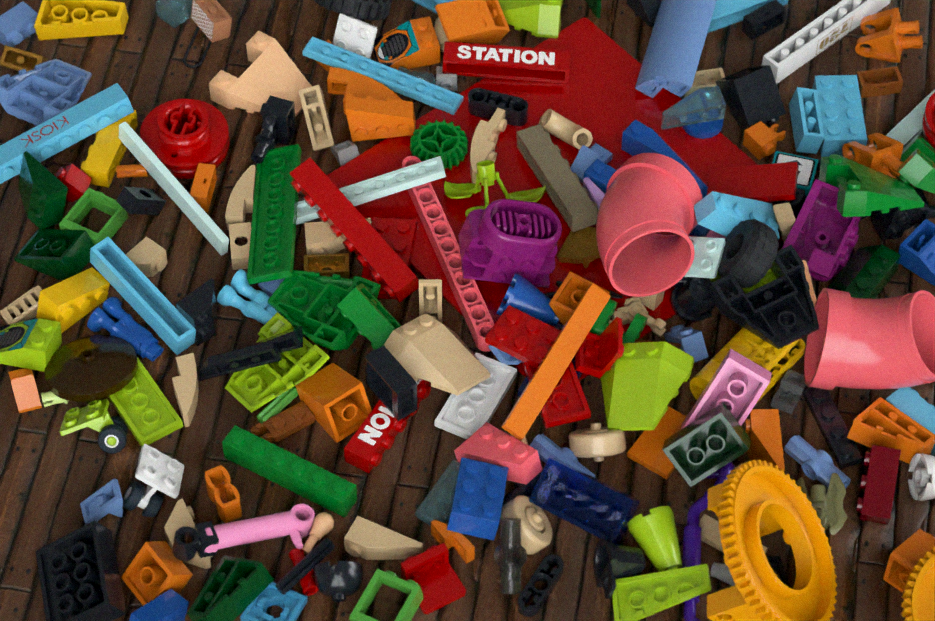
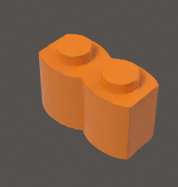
M221 465L205 471L207 493L210 500L216 504L219 518L225 523L241 518L240 495L235 486L231 484L228 471Z

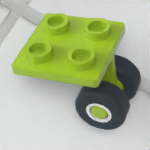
M98 399L91 401L83 408L74 407L68 410L59 432L61 436L89 427L99 432V447L106 453L114 454L120 452L125 447L128 426L121 417H110L108 399Z

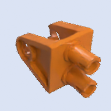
M899 8L865 16L861 20L860 28L862 33L867 36L860 37L857 40L855 51L863 57L900 63L901 54L904 49H922L923 47L922 35L905 36V34H919V21H901ZM866 25H873L875 28L869 29ZM862 44H868V45H870L871 47H870V48H864V47H861L860 45H862Z
M873 133L868 135V144L866 146L856 141L844 144L842 154L847 159L897 179L896 176L900 175L898 173L899 166L903 163L900 161L904 144L883 134Z

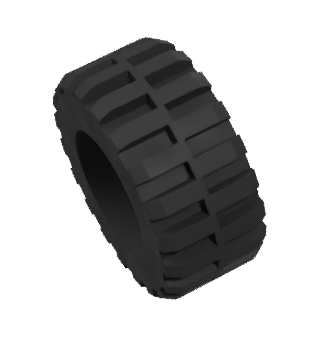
M393 0L314 1L320 6L339 14L377 21L384 20L389 15Z

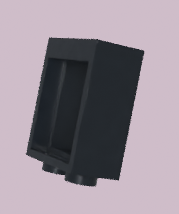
M384 345L377 350L370 351L365 356L366 384L399 421L417 410V383Z

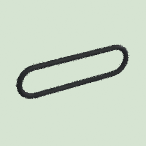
M198 26L183 57L184 65L189 68H197L203 63L212 43L209 40L198 64L189 65L186 63V58L200 29Z

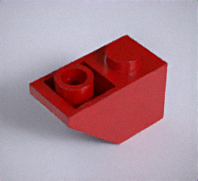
M70 164L65 168L61 167L53 174L68 187L66 201L70 202L81 198L92 180L91 177L74 164Z

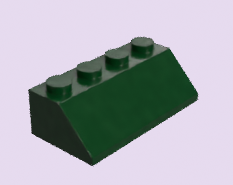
M882 244L861 247L827 288L849 292L851 297L876 299L897 272L901 255Z

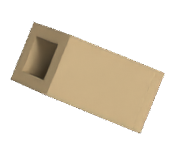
M183 498L177 501L164 527L166 540L171 548L173 547L175 532L179 528L184 526L195 527L193 522L195 519L194 512L191 506L186 507ZM197 552L193 559L183 562L209 569L211 568L210 558L213 556L200 558Z

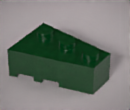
M223 555L187 612V615L192 621H234L274 579L260 561Z

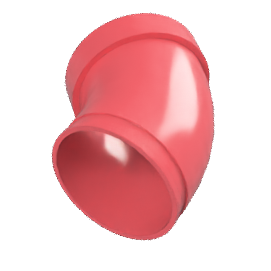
M641 153L626 160L611 176L599 207L596 221V241L600 259L613 287L620 293L628 296H651L669 289L686 275L694 260V246L688 235L697 226L694 205L703 198L699 185L692 174L683 165L668 156L658 153ZM655 232H672V233H676V234H675V235H661V234H657V233H655Z
M829 288L821 290L814 306L819 330L807 335L804 379L807 387L830 391L835 387L883 390L913 387L935 381V297L931 293L921 290L913 294L890 298L866 299L851 297L850 293Z

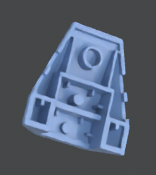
M53 59L35 65V69L27 72L26 69L19 70V74L11 77L9 74L0 77V103L6 113L38 126L75 106L92 73L59 59Z

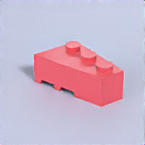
M488 422L454 450L458 466L463 457L508 467L507 481L527 485L542 471L536 449Z

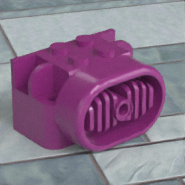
M815 179L782 249L792 245L801 260H806L811 280L825 282L836 276L846 266L850 253L859 238L857 233L861 217H842L836 208L839 188Z
M498 199L491 202L485 209L471 211L458 235L463 278L511 284L515 273L525 277L536 287L549 288V274L555 268L554 257L558 250L557 242L562 233V225L558 216L545 205L511 199Z

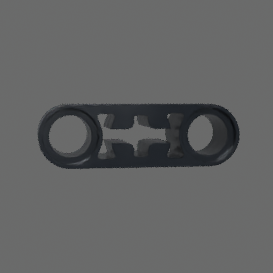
M474 88L468 93V111L473 116L490 120L496 109L500 108L505 110V120H507L509 125L523 126L528 121V102L523 98L483 88Z

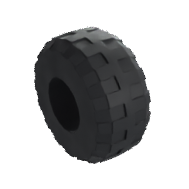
M756 219L745 220L735 226L725 239L726 244L718 268L720 277L731 274L732 277H735L741 288L756 285L767 274L776 258L779 247L776 232L768 225Z

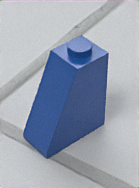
M170 589L131 613L129 621H184L189 602Z

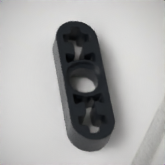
M546 556L518 598V611L523 616L532 617L536 615L561 578L564 571V561L560 556ZM553 564L557 565V568H553L550 572V576L547 575L549 571V566L552 567ZM538 581H544L548 587L544 590H538L534 587V584ZM532 595L535 596L533 598V605L525 607V603H529Z

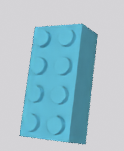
M857 75L815 76L812 89L818 92L825 136L820 146L821 157H829L832 154L842 156L843 145L851 141H856L866 146L867 134Z

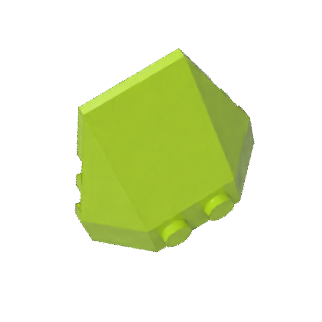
M498 0L507 24L514 26L515 30L521 31V29L532 32V35L537 37L558 38L561 27L563 0Z
M277 312L260 329L258 333L260 337L257 342L294 327ZM303 337V347L282 352L281 361L234 372L225 389L252 413L312 376L330 357L316 344L312 345Z
M665 341L623 343L624 353L622 357L618 358L613 363L611 369L606 371L601 377L607 428L609 431L654 430L668 410V403L679 394V387L690 378L694 357Z

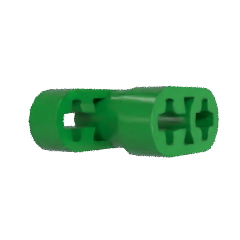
M608 300L589 331L590 333L600 336L609 326L608 322L618 304L616 301ZM637 313L627 332H623L622 343H634L640 337L648 318Z

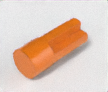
M142 164L117 165L116 167L117 178L148 177V171Z

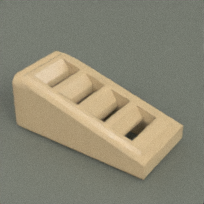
M789 202L773 205L774 215L783 243H785L796 220Z
M39 285L30 289L0 311L7 325L28 321L36 317L38 302L36 301L39 300V294L42 290ZM13 312L16 315V318L14 319L10 315Z

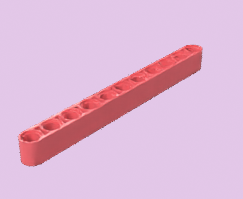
M408 156L403 159L402 168L420 163L421 160L416 156ZM431 182L407 189L477 348L484 352L491 351L488 347L489 344L485 343V336L494 326L493 319L475 280L463 278L460 247Z

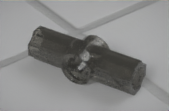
M500 518V545L495 549L494 559L500 565V593L502 594L521 593V567L526 563L527 552L521 546L520 518Z

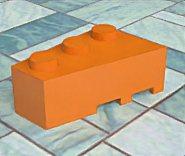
M346 93L345 110L352 142L413 135L416 129L413 102L386 98V101L373 99V96L366 95L365 98L352 96V93Z
M881 397L854 419L847 436L848 439L870 448L872 445L899 449L901 450L900 460L908 464L911 463L915 454L925 453L930 455L935 445V434Z

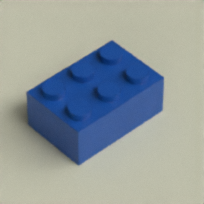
M461 458L448 519V531L494 541L500 523L508 467Z

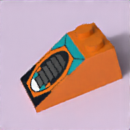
M430 16L409 20L376 38L372 49L375 61L399 71L440 63V44Z

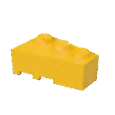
M91 267L41 290L36 319L41 318L60 322L62 334L107 299L110 283Z

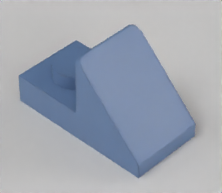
M597 143L591 148L583 145L570 169L573 173L577 174L579 181L583 183L585 170L596 159L608 164L612 160L613 153Z
M114 478L80 503L86 524L94 520L99 521L108 513L120 518L122 517L123 498L117 479Z

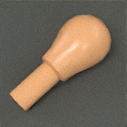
M322 512L314 517L312 528L309 532L310 536L302 548L304 554L308 555L317 541H320L333 529L334 519L332 515Z

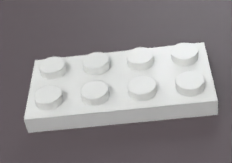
M475 353V356L490 372V377L458 396L451 393L435 419V427L468 439L486 422H490L517 376L516 368Z

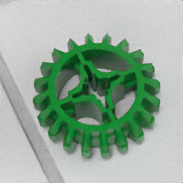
M435 119L434 123L427 121L426 126L420 124L419 128L414 130L410 139L412 156L418 157L421 162L441 156L444 168L450 171L452 165L458 167L460 162H464L468 152V140L465 131H461L460 125L455 126L453 121L449 124L446 123L445 119L442 122H438Z

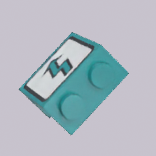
M776 151L772 164L798 163L797 188L805 190L806 200L815 179L818 159Z

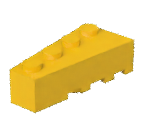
M42 0L34 27L38 40L124 34L129 16L126 5L123 2L108 0Z

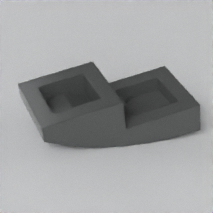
M788 369L770 406L793 414L806 388L804 375Z

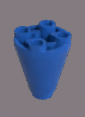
M515 273L510 284L511 286H509L496 314L501 316L508 305L555 327L559 318L549 305L551 299L525 277Z

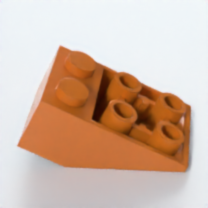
M455 0L435 6L447 39L450 42L497 44L510 31L498 0Z

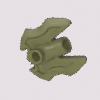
M836 473L831 474L827 492L824 485L811 486L810 496L804 479L802 477L799 478L796 485L801 487V491L806 493L807 499L812 502V507L814 510L816 509V514L821 519L822 527L825 529L830 527L831 535H835L843 527L847 519L843 509L846 489L839 475Z

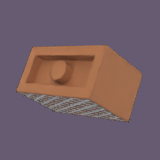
M193 0L191 19L211 42L228 38L230 36L232 17L217 0Z

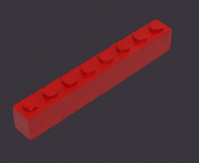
M311 157L289 173L292 178L290 184L294 190L305 195L303 198L310 208L314 206L318 210L316 213L324 223L328 221L331 225L329 228L337 238L339 236L343 238V244L350 253L354 251L358 255L356 257L363 268L367 266L371 270L369 273L377 283L381 281L385 286L383 287L384 291L390 298L395 297L400 303L419 288L417 276Z

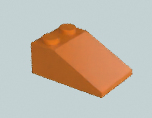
M752 409L748 419L744 421V431L751 439L747 456L751 461L766 460L767 463L771 462L773 466L777 465L779 470L783 469L785 471L779 410Z

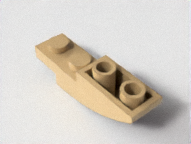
M497 108L489 122L480 120L474 132L470 150L471 181L476 184V164L484 160H492L494 163L496 161L495 145L498 141V135L500 132H504L507 126L505 110Z

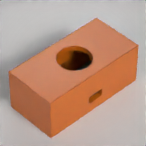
M198 163L190 195L205 212H208L217 182L216 165Z

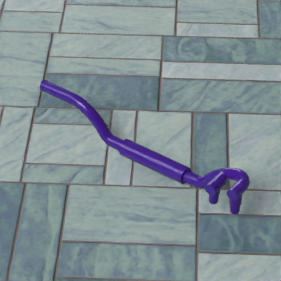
M730 462L706 478H717L713 486L721 484L724 480L728 479L727 475L731 474L730 471L735 468V465ZM705 491L704 496L694 502L689 508L687 526L684 527L682 568L701 565L702 528L699 527V516L707 508L708 491ZM699 596L684 601V620L701 621L696 617V604L699 603Z

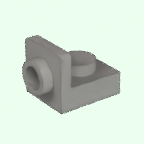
M436 67V85L450 91H457V74H442L443 67Z

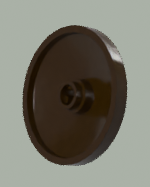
M111 335L87 336L74 340L57 350L51 357L47 367H45V378L51 392L62 399L75 402L94 401L108 397L123 389L134 378L138 369V359L133 346L122 338Z

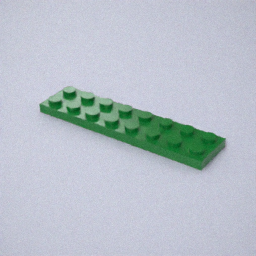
M299 144L268 150L263 162L257 163L247 280L250 285L293 277L298 193L290 184L292 178L289 173L300 165L301 148Z

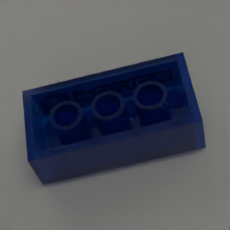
M557 458L548 459L529 498L531 503L601 539H610L615 544H620L628 528L627 523L632 519L640 503L639 500Z

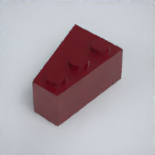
M872 445L870 452H865L863 465L866 466L865 475L862 474L860 481L863 495L862 498L858 497L856 511L860 512V520L888 525L891 518L901 450Z

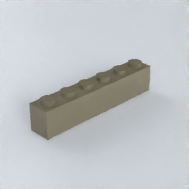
M540 124L516 132L518 150L541 185H546V193L571 231L575 232L595 225L599 212L598 206L589 198L587 189L579 183L577 174L571 171L567 159L562 158L558 146L552 143L549 132L544 131Z

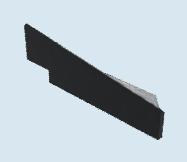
M302 326L294 327L238 350L208 357L204 364L198 366V380L202 381L281 361L282 352L303 347Z

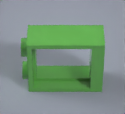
M88 188L59 223V227L62 230H86L94 245H96L106 237L111 239L128 219L127 211L116 201L117 199L108 197L101 191ZM92 208L112 216L99 233L79 225Z
M377 569L351 613L349 620L378 621L365 615L381 585L384 584L409 595L395 621H411L424 598L421 587L413 580L408 579L405 581L399 578L392 571L386 570L384 572Z

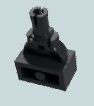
M269 96L267 102L262 104L260 115L263 118L262 130L255 138L257 145L251 154L252 161L259 164L262 163L268 150L274 149L278 143L289 145L296 132L294 102Z
M924 201V207L900 211L898 207L889 208V213L883 214L881 210H877L871 221L881 240L901 238L905 230L914 225L921 224L925 219L935 218V205H927Z

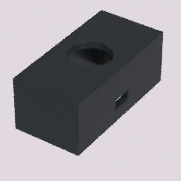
M777 0L767 3L743 16L742 31L751 40L756 39L784 23L786 8Z
M125 186L116 200L129 214L159 215L166 203V200L153 188Z

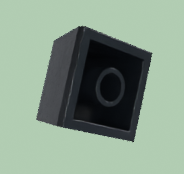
M770 65L750 66L715 81L740 129H748L760 121L763 123L767 122L768 124L780 120L779 116L786 114Z

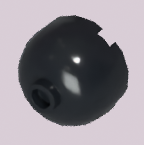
M337 561V564L330 565L329 562L315 565L314 577L319 592L325 596L332 597L334 602L346 601V597L354 595L362 585L363 566L360 563L351 561Z

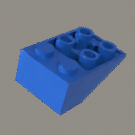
M925 219L900 244L898 254L901 255L899 264L935 286V224Z

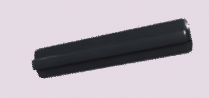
M325 538L276 583L275 587L283 595L286 594L315 565L319 564L334 550V543L329 538Z

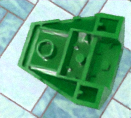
M293 270V277L283 280L268 299V304L295 327L301 325L303 334L312 342L331 350H344L351 346L359 333L355 328V324L341 314V309L337 305L356 286L362 283L376 298H378L381 286L378 283L354 276L353 279L341 278L337 274L328 277L320 276L318 272Z

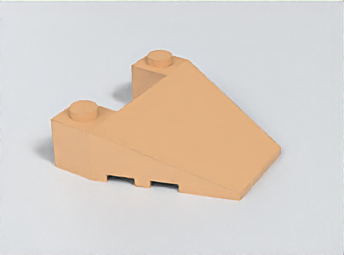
M257 31L246 43L248 61L252 62V64L239 78L220 70L209 82L210 98L212 101L228 109L235 110V107L246 109L248 113L254 114L255 111L260 112L262 104L267 102L269 96H274L294 102L296 117L303 109L298 90L312 86L277 40L261 31Z

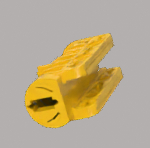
M743 327L691 379L690 390L695 399L698 400L729 350L733 349L771 372V369H773L770 383L757 401L758 403L786 374L787 370L805 353V342L800 338L777 349ZM796 345L799 346V349L795 348L791 352V355L789 354L790 350L793 347H795ZM782 358L787 360L785 364H778Z

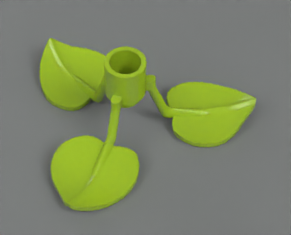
M484 160L476 164V184H455L447 181L444 183L445 194L451 199L468 198L473 193L480 192L482 190L481 185L484 186L485 206L467 209L465 212L466 217L471 211L485 209L489 205L488 186L493 185L495 180H497L506 199L537 202L546 191L545 185L537 189L508 194L499 177V172H495L494 161Z

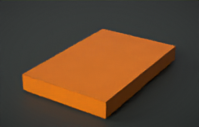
M668 406V410L655 429L644 430L627 452V457L661 477L668 479L676 467L663 452L664 442L667 438L681 430L682 423L687 416Z

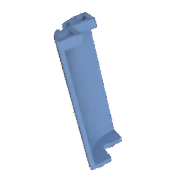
M717 0L661 1L635 89L653 98L664 88L681 98L692 87Z

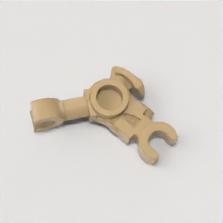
M639 297L626 299L625 307L618 308L611 317L613 320L616 317L622 318V325L631 323L635 315L639 313L648 318L646 324L650 326L657 336L661 337L666 332L664 328L666 322L660 318L654 319L649 316L648 311L642 304V299Z

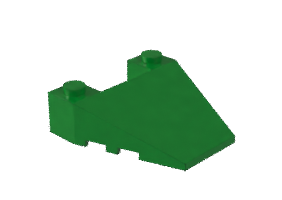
M917 134L902 150L900 161L903 163L899 166V177L906 184L911 183L916 188L935 194V149L922 136Z
M837 154L821 157L819 180L839 188L836 208L842 217L871 216V212L881 210L882 214L889 213V208L898 207L900 211L924 207V201L909 184Z

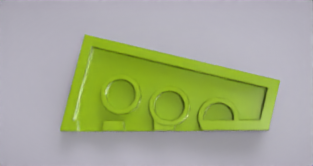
M702 564L615 579L616 589L612 595L614 620L638 621L711 591L708 565Z

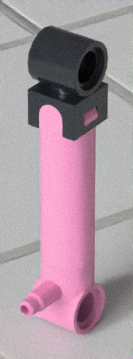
M297 504L291 511L213 526L212 521L195 524L194 528L184 526L175 532L172 552L177 559L189 561L196 556L197 552L200 558L216 555L218 549L290 535L295 547L301 549L303 548L301 537L309 535L315 513L309 505Z

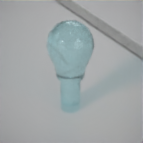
M402 66L398 69L401 72L435 85V76L429 71H412Z

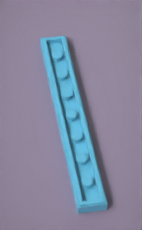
M313 36L303 49V56L331 67L360 73L380 82L394 92L455 115L463 102V96Z

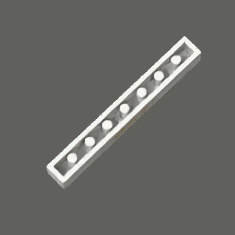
M842 0L765 54L762 66L770 65L776 84L858 27L862 18L876 14L890 4V0Z

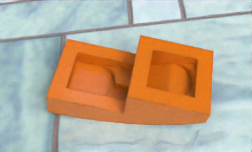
M437 520L431 522V535L438 544L444 542L448 549L453 547L466 564L475 559V546L464 535L448 531L447 524Z

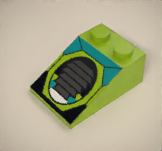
M37 318L1 326L0 364L45 372V367H47L51 357L59 350L62 344L61 323Z

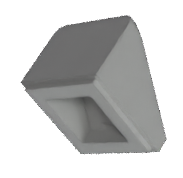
M350 140L330 147L340 166L359 156L357 145Z

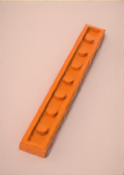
M592 283L589 285L501 426L516 439L523 440L611 296L596 284Z

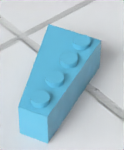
M712 191L694 205L697 224L725 237L740 222L756 219L772 228L776 232L778 240L780 239L772 203Z

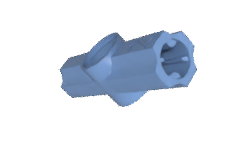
M538 434L529 446L538 451L539 458L546 463L552 475L557 478L563 477L581 492L587 491L595 480V475L578 462L577 457L569 448H560L544 434Z
M794 435L785 445L784 451L801 465L802 471L809 479H818L828 488L831 474L836 473L843 482L845 489L850 484L851 479L833 465L832 458L824 450L820 449L817 451L799 435Z

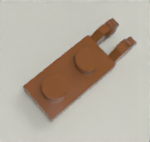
M301 401L265 422L256 424L248 432L256 436L263 435L260 438L270 443L275 442L276 444L313 424L315 416L306 404Z

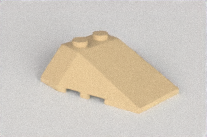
M426 313L393 330L384 344L415 381L418 382L419 378L431 382L432 387L457 396L490 377V372L458 334Z

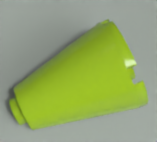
M670 506L650 509V514L643 517L641 513L627 523L629 532L658 572L679 569L682 566L674 512Z

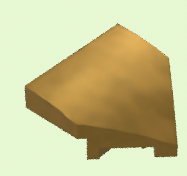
M588 226L575 232L570 231L557 256L559 261L562 263H582L584 268H587L591 261L600 258L596 241V229Z

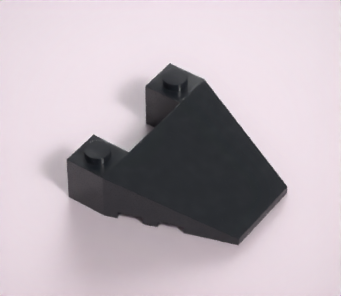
M792 245L777 251L776 258L770 268L776 280L745 294L735 277L729 274L712 282L709 294L721 314L777 349L819 330L814 304L811 301L809 284L804 272V264Z

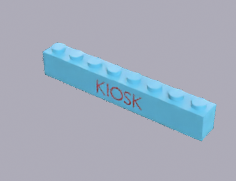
M116 83L0 145V184L20 174L23 152L27 151L37 161L42 162L133 113L134 110L130 100L120 85Z

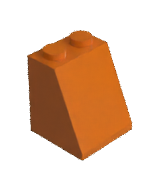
M331 363L295 386L300 400L306 404L315 416L316 421L337 443L357 431L372 411L362 382L334 363Z
M922 529L916 531L890 554L883 580L904 593V587L914 566L917 565L920 558L924 557L927 551L931 552L935 546V537L930 533L924 532Z

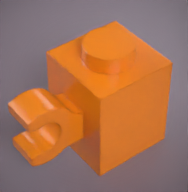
M760 121L744 131L743 145L760 160L765 156L772 155L776 151L777 141H782L785 138L786 131L783 130L777 133L776 131H778L779 126L777 123L768 128Z

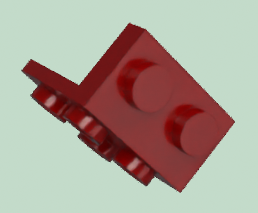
M616 317L600 336L590 332L587 334L575 354V371L601 378L606 371L611 369L613 363L622 357L624 353L622 318Z
M444 542L437 546H430L425 552L417 556H410L401 563V579L405 581L408 579L413 580L421 587L424 598L419 607L424 614H429L466 595V588L449 563V550Z

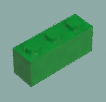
M363 283L356 286L337 305L341 309V314L355 324L357 332L364 337L366 336L371 342L372 348L376 350L385 344L393 330L401 326Z

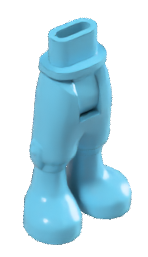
M243 269L235 273L231 286L225 285L217 297L219 304L235 307L241 310L246 317L252 318L264 325L277 313L268 304L270 296L263 291L255 290L249 285L247 272ZM238 294H241V295L245 296L246 298L250 299L251 301H246V300H244V299L241 298Z

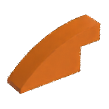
M330 67L327 77L328 93L344 95V115H346V93H352V96L365 98L366 95L373 96V99L386 101V98L402 100L392 90L370 77L342 68Z

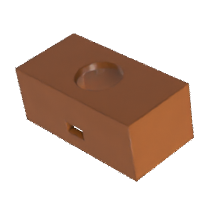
M897 66L856 73L861 98L901 93L903 79Z

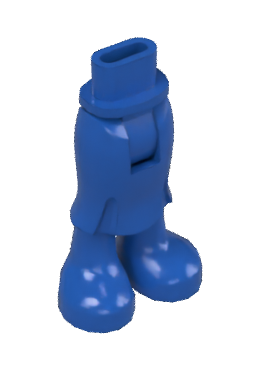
M117 297L108 298L103 303V309L98 307L94 310L87 322V327L91 331L98 332L103 328L110 332L111 336H116L129 342L137 355H140L142 358H148L151 362L163 353L164 348L158 344V340L154 338L150 331L137 323L131 314H127L122 308L123 303ZM110 317H114L119 321L114 322Z

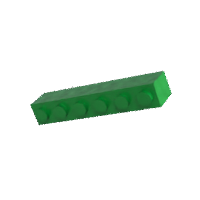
M234 425L222 441L224 458L344 518L357 501V488L355 484Z

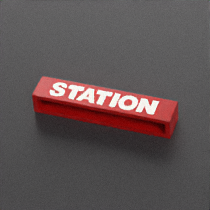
M445 41L442 74L568 84L571 51Z
M420 378L418 382L416 381L417 410L422 399H426L429 396L432 387L431 382ZM379 400L345 446V462L370 473L374 466L377 467L380 464L385 450H389L392 447L398 432H403L407 420L410 416H414L417 410L398 421Z

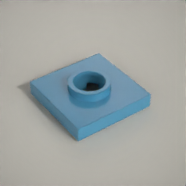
M272 582L243 611L240 619L241 621H296L308 598L291 589L283 595L275 587L276 583ZM277 605L283 609V612L280 614V617L274 618V616L266 614V610L270 606Z

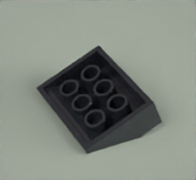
M94 520L35 551L46 621H113L126 614L113 535L110 529Z

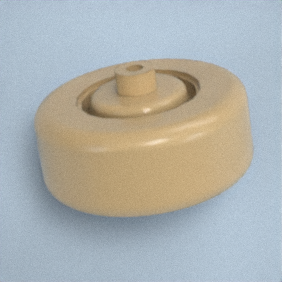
M591 423V428L575 430L568 437L569 449L576 457L594 458L595 462L604 461V457L617 455L626 450L625 431H609L607 426L601 427V423Z
M520 495L502 506L500 521L511 543L523 553L532 555L551 543L553 536L552 528L541 507L535 505L537 503L531 498Z

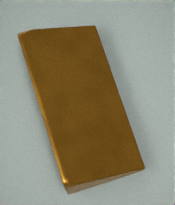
M5 45L0 66L17 71L26 69L27 72L35 69V65L47 62V58Z

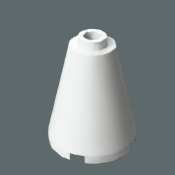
M925 453L915 454L909 466V472H913L912 480L908 479L910 494L915 500L935 499V456Z

